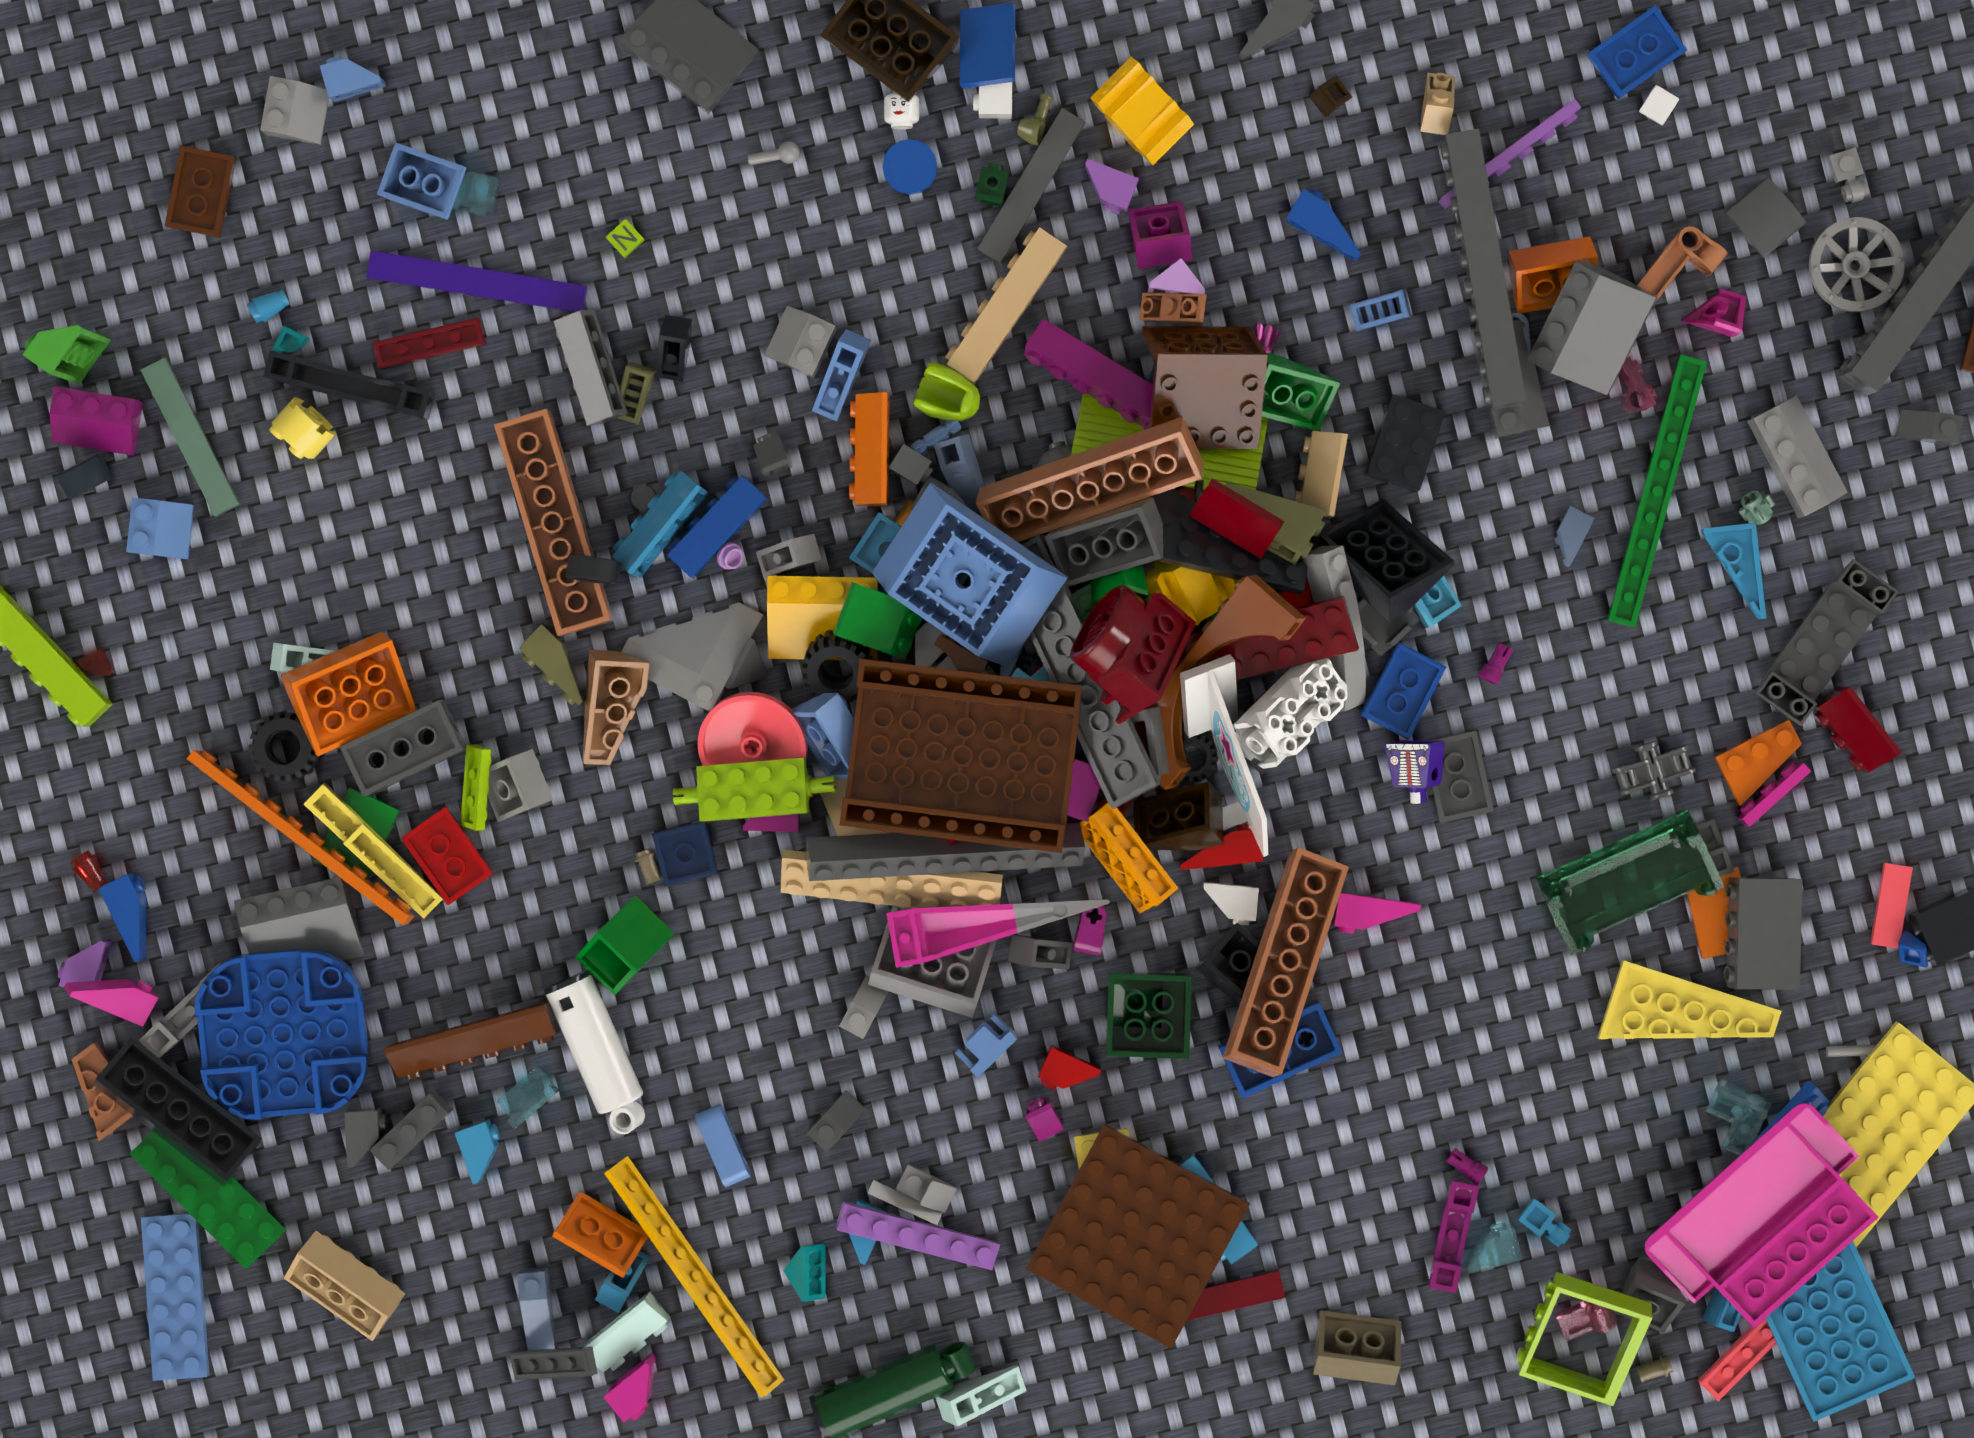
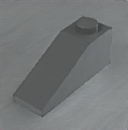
M1277 0L1241 50L1238 58L1244 61L1297 33L1301 26L1306 29L1315 16L1311 13L1315 5L1309 0Z

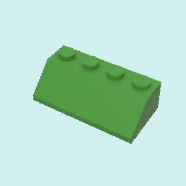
M79 325L38 332L37 335H32L24 346L26 350L23 356L50 375L80 384L111 339Z

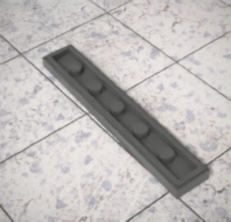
M1063 108L1060 110L977 248L979 252L999 264L1002 263L1084 127L1085 121Z

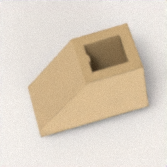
M1427 73L1420 132L1448 134L1454 110L1455 76H1448L1444 73Z

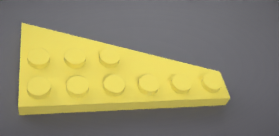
M1622 960L1597 1038L1773 1037L1782 1011Z

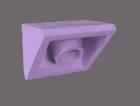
M1181 258L1150 282L1148 293L1205 294V288Z

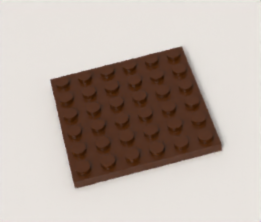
M1104 1124L1026 1269L1161 1344L1172 1348L1250 1203Z

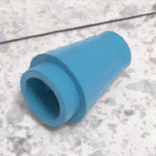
M280 290L252 298V302L246 305L258 324L262 321L264 323L290 303L284 291Z

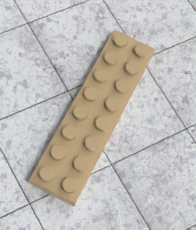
M783 849L781 893L865 902L876 905L883 904L902 908L1000 904L1003 875L964 872L809 881L805 857L806 852Z

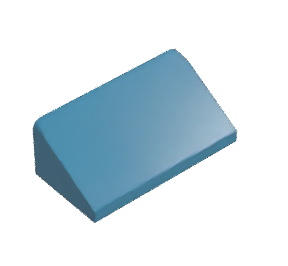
M1715 1287L1703 1315V1320L1716 1327L1734 1332L1741 1314Z

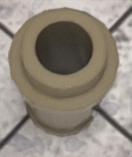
M651 848L635 854L637 858L635 862H638L646 885L663 879L654 859L656 854L655 852L652 853Z
M1658 1356V1360L1636 1366L1641 1383L1663 1375L1668 1377V1374L1673 1372L1668 1356L1663 1358Z

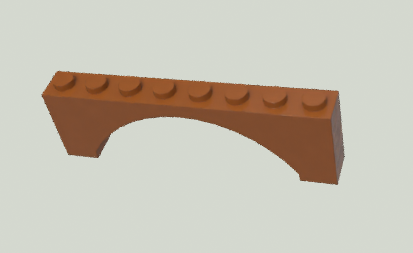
M1258 575L1244 576L1236 583L1234 594L1230 599L1227 598L1220 604L1218 615L1214 620H1210L1205 624L1201 631L1203 635L1198 641H1194L1185 652L1187 656L1181 663H1177L1162 698L1145 708L1160 707L1170 769V773L1160 775V785L1165 790L1176 788L1192 768L1187 763L1183 748V709L1180 673L1203 665L1218 650L1242 638L1265 635L1275 636L1279 640H1289L1306 619L1303 614ZM1139 721L1135 723L1134 727L1150 759L1145 721Z

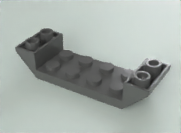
M1852 559L1830 582L1765 672L1755 694L1799 726H1802L1817 705L1815 702L1816 698L1877 614L1884 613L1899 591L1855 559Z

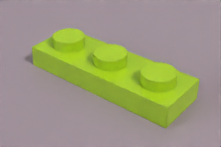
M476 744L466 745L460 826L481 831L485 830V821L487 819L486 808L489 792L491 749Z

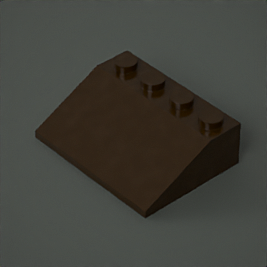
M847 0L820 35L908 103L940 68L959 43V36L912 0Z

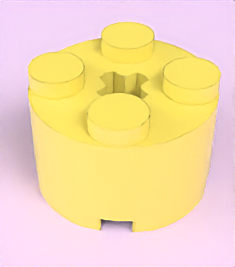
M294 397L272 421V426L269 430L278 439H284L291 445L289 450L296 457L302 459L305 456L308 459H314L336 435V431H330L333 426L315 408L310 406L306 409L301 405L304 401Z

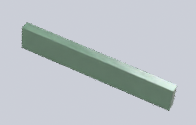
M163 358L141 369L213 515L217 517L241 505L167 358Z

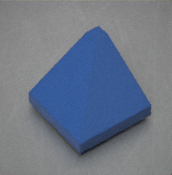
M1904 931L1898 941L1900 962L1927 968L1926 945L1909 931Z

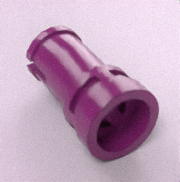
M1498 642L1488 663L1484 664L1478 676L1497 686L1503 674L1502 670L1514 650Z
M1456 1147L1451 1151V1156H1448L1445 1161L1465 1174V1178L1474 1185H1478L1488 1171V1167L1478 1161L1474 1162Z

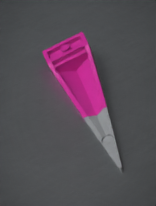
M1105 899L912 908L886 914L896 968L945 957L1106 905L1110 901Z

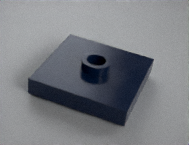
M700 821L652 833L665 887L719 873L706 822Z

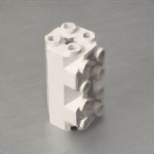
M1328 658L1292 666L1233 724L1245 758L1250 761L1256 758L1260 761L1258 766L1263 769L1277 767L1287 756L1297 755L1310 742V736L1320 722L1330 721L1344 707V701L1347 699V684L1339 677Z

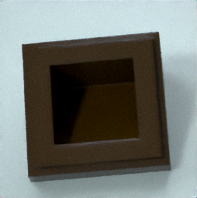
M1334 76L1319 86L1310 95V98L1323 116L1327 117L1349 101L1352 96L1339 78Z

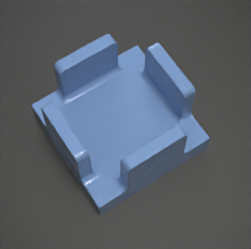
M995 1012L990 1018L1003 1031L1001 1035L984 1021L966 1039V1047L977 1057L975 1061L960 1047L955 1050V1054L970 1068V1071L977 1078L1017 1040V1033Z

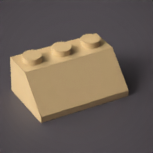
M1312 431L1310 437L1305 436L1303 453H1307L1306 464H1300L1298 480H1303L1301 491H1296L1294 501L1321 508L1326 511L1322 518L1331 519L1335 515L1348 434Z

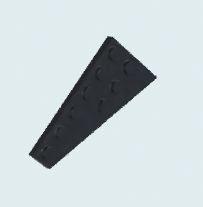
M1173 489L1150 496V498L1153 497L1163 522V558L1155 561L1235 580H1240L1244 576L1258 575L1271 588L1300 595L1304 592L1308 568L1306 564L1298 560L1294 565L1268 549L1260 559L1190 517L1189 515L1196 502Z

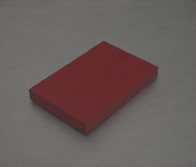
M1213 478L1189 515L1260 559L1285 522Z

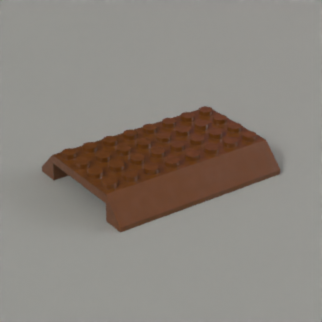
M867 659L859 660L856 685L858 687L846 794L842 800L840 826L1062 853L1079 726L1082 686Z

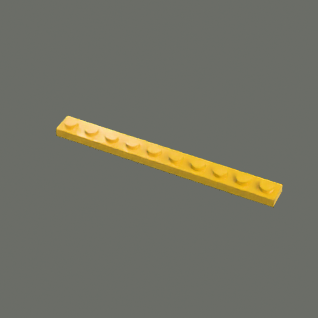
M628 1156L623 1158L604 1174L760 1397L768 1395L784 1381V1378Z

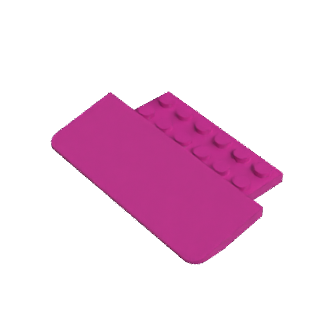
M1801 1103L1792 1108L1650 1235L1645 1242V1252L1694 1304L1715 1286L1751 1326L1755 1328L1879 1217L1839 1175L1860 1156L1812 1105Z

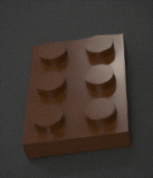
M180 146L164 226L221 238L236 157Z

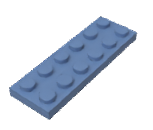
M189 1213L142 1216L141 1228L153 1381L208 1377L210 1373L199 1223Z

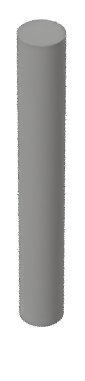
M1877 1045L1826 1046V1057L1868 1056Z

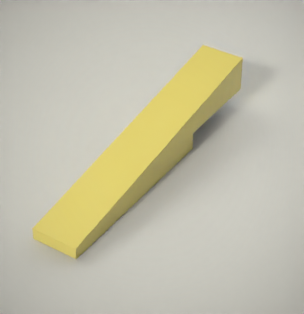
M325 782L305 801L304 805L423 919L443 900L441 895Z

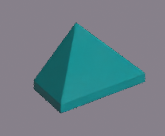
M825 1244L801 1246L783 1271L801 1301L825 1299Z

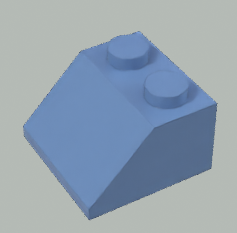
M132 497L126 552L189 559L194 505Z

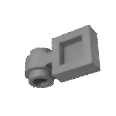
M1856 147L1828 156L1827 159L1835 184L1843 181L1846 183L1845 186L1841 187L1844 201L1856 203L1864 200V197L1868 196V188L1864 180L1859 181L1855 178L1864 174Z

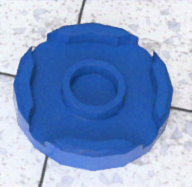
M912 139L899 141L891 146L884 156L882 166L884 177L890 187L899 193L906 195L922 193L931 186L936 177V157L930 147L921 141Z

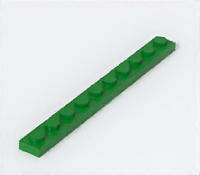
M1681 354L1678 356L1607 621L1632 628L1636 626L1707 361Z

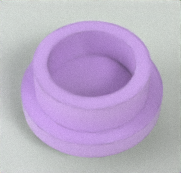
M733 542L724 544L717 553V563L724 569H736L743 561V552L740 546Z

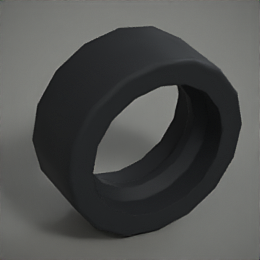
M569 555L566 577L585 582L616 585L619 583L621 563L600 557Z

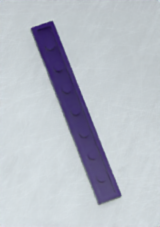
M372 250L366 276L368 279L569 312L584 310L588 289L585 285Z

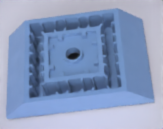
M933 483L928 485L872 572L885 591L897 601L978 657L1006 667L1011 664L1068 579L1065 574ZM964 572L970 576V586L963 587L958 583L957 576L959 573Z

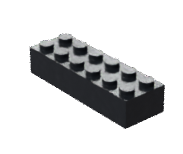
M133 1037L125 1043L95 1079V1087L224 1187L262 1140L255 1132Z

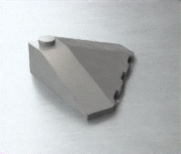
M738 602L729 605L728 609L716 613L710 611L692 617L691 621L679 625L673 623L655 629V633L642 637L639 635L630 637L621 653L649 661L648 680L711 711L720 701L726 689L725 685L749 638H752L763 614Z

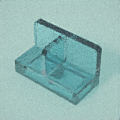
M536 1067L504 1094L497 1103L510 1117L507 1121L515 1129L560 1090L540 1067Z

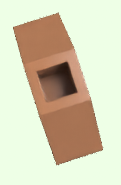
M1142 293L1139 320L1178 326H1202L1207 295Z

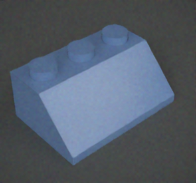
M823 693L792 708L793 714L803 724L808 747L826 776L835 775L836 779H847L855 718L851 715L847 708L848 704L838 693Z

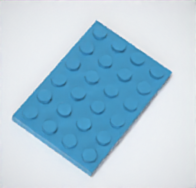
M1853 1241L1765 1318L1813 1422L1915 1378Z

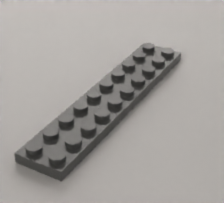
M1038 535L1022 544L1025 548L1057 569L1044 535ZM1064 583L1031 632L1030 637L1051 682L1082 686L1077 737L1110 808L1114 809L1159 786L1161 782L1131 719L1129 718L1121 724L1115 721L1122 705L1116 700L1107 705L1102 703L1100 698L1104 689L1089 677V674L1073 662L1070 657L1072 645L1084 620L1069 588Z

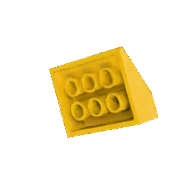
M768 576V659H804L811 641L815 642L816 636L822 634L824 637L828 630L834 632L851 583L854 582L879 591L878 580L876 578ZM870 648L869 656H872L873 660L878 661V650ZM830 657V658H827V659H825V660H845V659L840 658V657Z

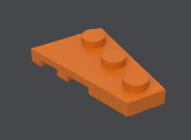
M1785 720L1714 757L1738 806H1741L1802 744L1790 720Z

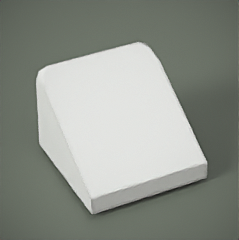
M1655 85L1639 112L1658 124L1663 125L1679 101V98Z

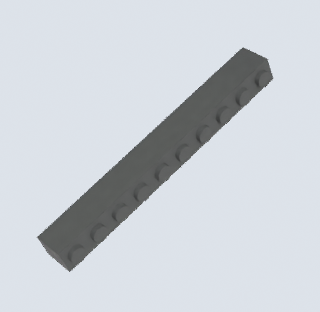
M1479 129L1446 134L1444 143H1440L1442 159H1447L1449 170H1445L1447 187L1452 186L1454 197H1450V208L1452 214L1457 213L1458 224H1454L1456 240H1461L1463 251H1459L1461 268L1466 267L1468 278L1464 279V288L1466 295L1471 294L1472 305L1468 306L1470 321L1475 322L1477 332L1473 333L1475 349H1480L1482 360H1478L1480 377L1485 376L1487 387L1482 388L1485 404L1490 403L1491 410L1524 405L1526 396Z
M1067 823L1062 853L960 841L951 845L944 838L904 833L807 838L805 857L809 881L1083 866L1085 843L1080 823Z

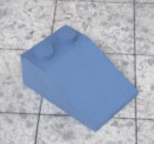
M395 142L377 195L448 220L467 167Z

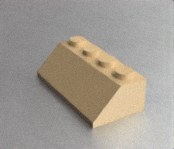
M318 1231L312 1234L297 1253L284 1277L289 1283L371 1341L376 1338L405 1295L396 1284L388 1282L378 1275L373 1268L364 1265L352 1253L343 1250L333 1243L328 1236L322 1235Z

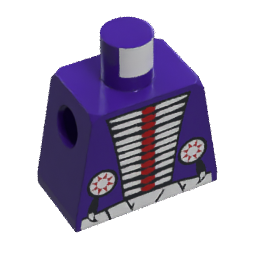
M1398 740L1385 744L1393 785L1396 788H1409L1410 803L1427 802L1426 788L1440 785L1442 781L1444 741Z

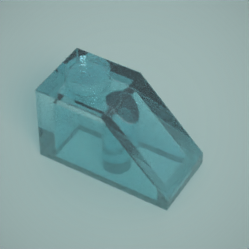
M1505 1221L1491 1224L1490 1229L1482 1233L1465 1262V1268L1469 1274L1523 1260L1514 1227L1511 1224L1506 1225Z

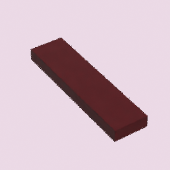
M479 317L372 342L378 369L380 370L486 345Z
M1279 1270L1206 1286L1187 1321L1285 1298Z

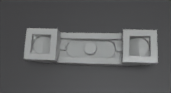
M212 971L161 1021H158L139 1039L158 1058L165 1055L198 1025L197 1016H195L196 997L202 983Z

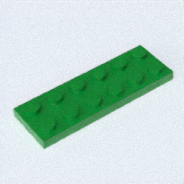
M153 1131L129 1153L246 1270L286 1231L233 1177L225 1187Z

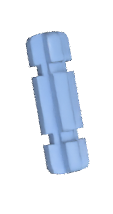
M946 420L943 426L940 424L924 435V439L915 441L911 448L924 455L928 452L929 448H934L933 444L945 441L951 433L954 435L960 431L961 425L958 421Z

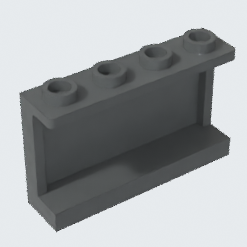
M1730 877L1729 883L1726 886V897L1729 900V905L1725 915L1728 938L1725 940L1724 945L1725 953L1727 954L1724 979L1727 982V987L1734 989L1800 990L1802 879Z

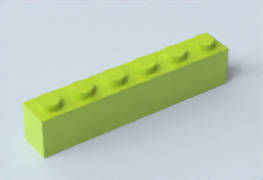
M0 586V646H6L12 652L10 655L12 660L20 667L25 666L31 672L29 675L31 680L39 687L44 686L50 692L48 697L59 707L62 705L69 712L67 717L76 726L90 727L113 703Z

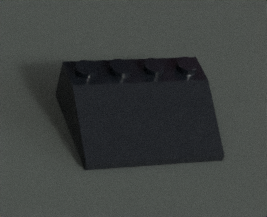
M1384 499L1319 534L1318 547L1343 545L1355 592L1388 621L1411 609L1455 564V561Z

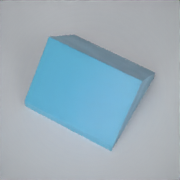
M1443 576L1413 606V609L1424 627L1430 628L1462 605Z

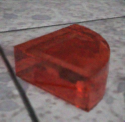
M102 648L77 660L80 667L91 674L107 676L115 673Z

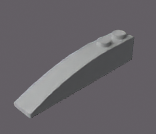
M1343 545L1320 546L1311 550L1306 558L1302 557L1303 563L1308 566L1307 578L1313 602L1344 596L1359 646L1358 651L1328 658L1339 677L1347 684V699L1344 701V707L1341 709V711H1347L1365 703L1366 670L1362 625Z

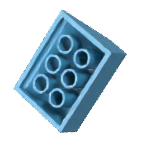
M680 471L678 474L674 472L664 484L667 487L661 496L656 494L647 505L650 510L644 517L639 515L630 526L633 530L627 538L621 537L613 547V550L616 552L612 557L619 561L621 566L633 576L641 578L709 494L708 491L683 471Z

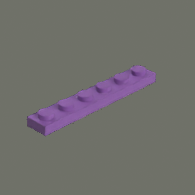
M1576 99L1569 102L1485 165L1487 178L1494 173L1499 177L1512 167L1509 164L1510 161L1517 156L1522 160L1534 151L1531 146L1540 140L1543 144L1556 134L1554 129L1560 124L1566 127L1578 118L1575 113L1581 108ZM1453 190L1449 191L1438 201L1444 210L1450 207V197H1454Z
M847 1202L842 1204L835 1227L836 1230L989 1270H993L1000 1243L997 1241Z

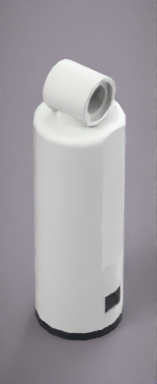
M586 970L545 988L544 992L599 1114L611 1112L609 1121L612 1129L619 1134H628L640 1126L645 1119L644 1109L639 1103L634 1102L643 1095V1091L590 971ZM624 1113L629 1115L631 1123L626 1121Z

